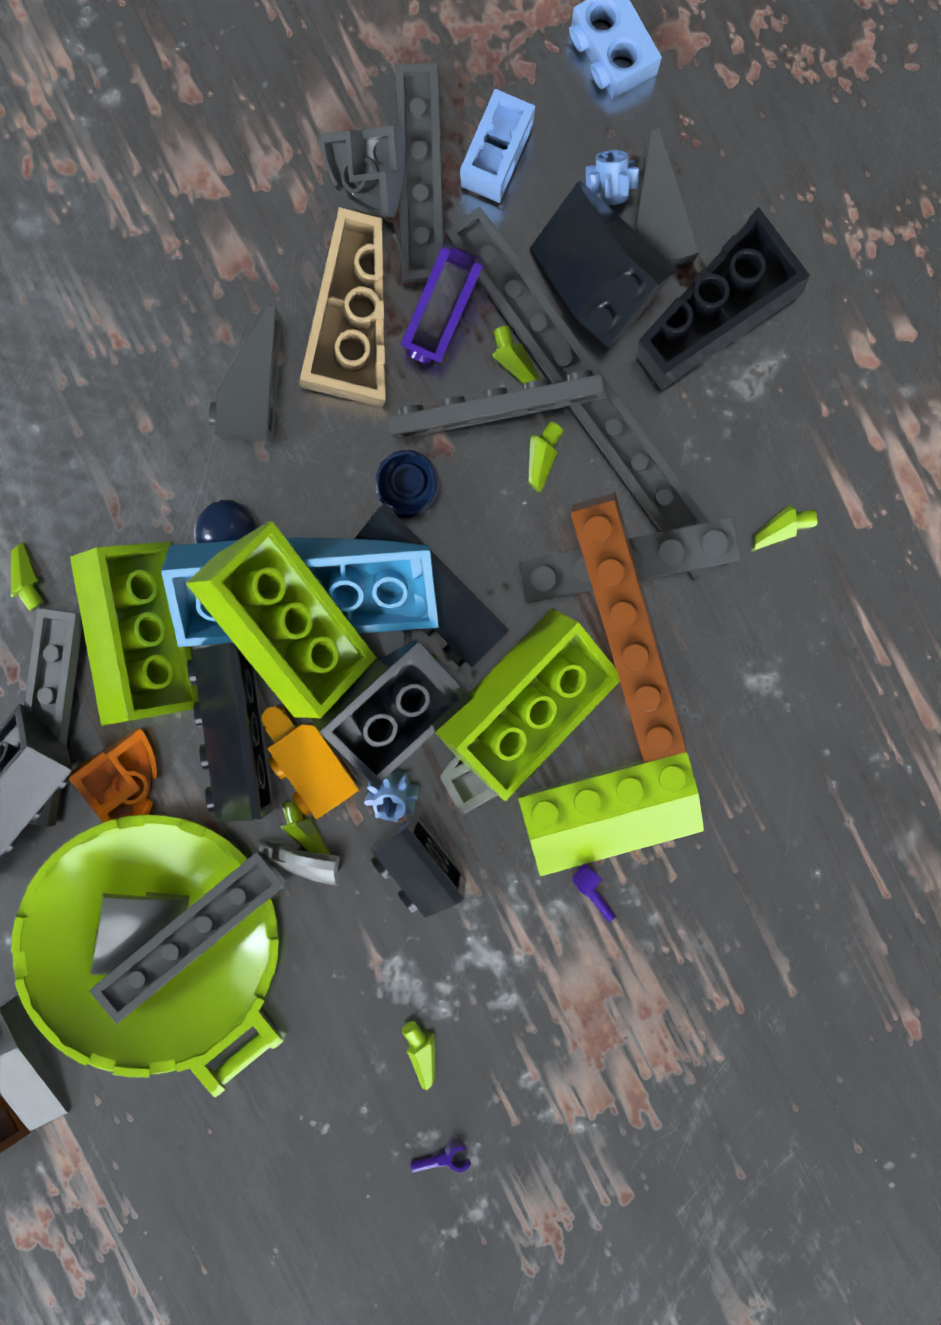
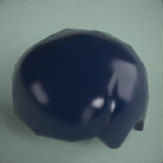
M410 449L393 452L381 461L375 475L377 497L382 504L385 503L397 516L418 515L433 504L439 493L440 478L437 469L432 461L420 452Z
M232 499L213 502L201 512L195 522L194 541L195 543L240 540L258 528V521L247 506Z

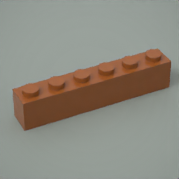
M616 492L573 504L570 512L643 761L645 763L687 752L685 732Z

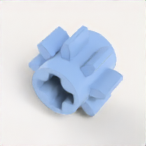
M607 150L600 152L595 157L596 166L585 167L586 186L594 194H597L606 205L624 203L629 199V189H639V168L635 167V160L628 161V154L624 151Z
M395 769L376 787L369 781L364 803L369 806L373 805L375 818L380 817L395 823L404 813L408 815L414 814L419 785H410L408 771L402 772Z

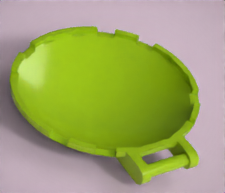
M143 814L112 819L79 833L63 844L41 866L29 883L15 916L12 931L11 953L16 978L15 985L24 1008L38 1030L52 1045L82 1065L86 1066L89 1064L98 1069L113 1072L112 1075L124 1077H150V1075L168 1073L176 1070L181 1072L190 1069L212 1096L216 1098L226 1089L225 1084L269 1047L275 1049L284 1041L278 1030L260 1010L265 1001L264 998L269 990L273 975H275L278 959V928L271 898L118 1024L113 1021L89 992L94 985L108 974L90 975L103 893L145 896L146 892L189 895V908L248 858L229 840L215 831L196 822L167 815ZM253 1026L259 1034L214 1071L208 1063Z

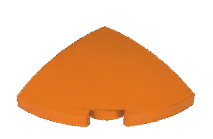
M139 727L105 747L72 770L70 782L103 823L121 817L150 813L153 802L149 799L152 778H157V766L152 747Z

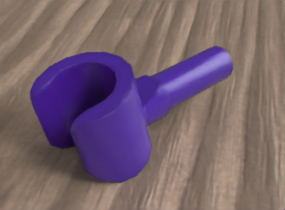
M583 864L574 874L573 883L582 894L593 901L606 921L611 922L616 918V915L601 894L595 890L603 878L588 865Z
M456 1140L446 1146L444 1153L412 1161L410 1164L413 1173L447 1165L454 1172L460 1173L469 1169L471 1161L470 1159L451 1160L454 1153L467 1149L463 1142Z

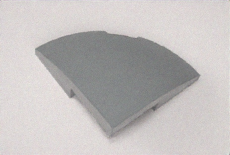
M259 840L258 850L283 869L312 881L335 886L339 885L342 868L338 867L340 856L301 851L302 846L299 844Z

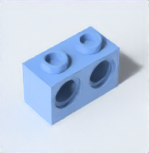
M585 0L573 7L571 27H569L571 39L579 52L585 50L592 62L590 70L596 84L600 89L606 87L612 100L657 75L662 56L630 0ZM601 19L607 21L611 28L598 30L591 23ZM623 56L628 58L633 65L628 68H620L612 60Z
M494 89L460 168L461 187L498 203L501 202L534 125L535 105Z

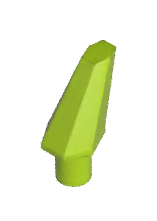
M502 326L493 330L498 349L492 354L493 357L523 384L541 379L523 344L514 343L509 326Z
M552 421L549 422L540 437L537 435H531L528 482L540 493L554 459L558 454L553 447L564 432L563 428Z
M788 505L754 533L752 548L756 550L789 537H794L798 528L817 526L815 509L796 511L793 505Z
M21 542L11 550V597L19 596L31 612L42 606L45 602L34 588L38 580L33 572L24 543Z
M294 800L281 803L287 824L280 826L281 829L307 852L330 855L314 827L311 817L303 819L302 812Z
M410 1021L402 1028V1034L410 1043L406 1052L411 1059L422 1089L428 1090L435 1080L434 1034L428 1031L422 1032L415 1021Z

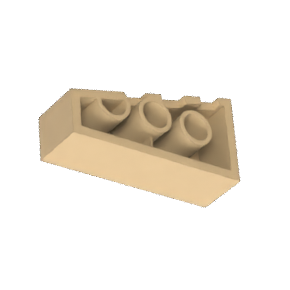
M339 207L300 376V387L383 408L386 398L382 218Z

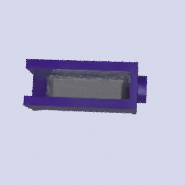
M445 241L443 242L401 341V346L408 348L406 352L408 356L426 364H430L431 359L441 363L483 267L482 258Z

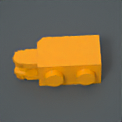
M281 704L274 707H266V710L260 715L262 717L260 721L263 722L262 726H266L265 730L274 742L273 745L267 748L272 755L268 762L281 780L288 778L297 792L292 794V797L306 816L312 813L316 820L363 787L338 750L319 733L314 723L307 722L299 725L293 715L289 714L285 706L282 707Z

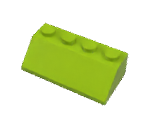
M273 521L263 524L217 553L186 582V585L293 717L321 718L377 659Z
M171 541L96 547L70 557L101 726L193 709L194 702H199L197 685H191L188 675L187 664L188 660L192 659L190 646L178 647L161 573Z
M551 608L468 694L472 699L438 729L435 734L472 772L506 802L620 682L614 665L580 623Z
M687 752L645 763L643 759L517 794L540 876L704 831L699 793Z

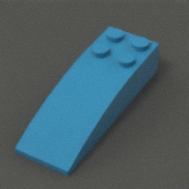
M286 538L358 634L439 628L430 546L349 538ZM238 540L170 545L161 573L178 647L233 643L186 585V582L217 553Z

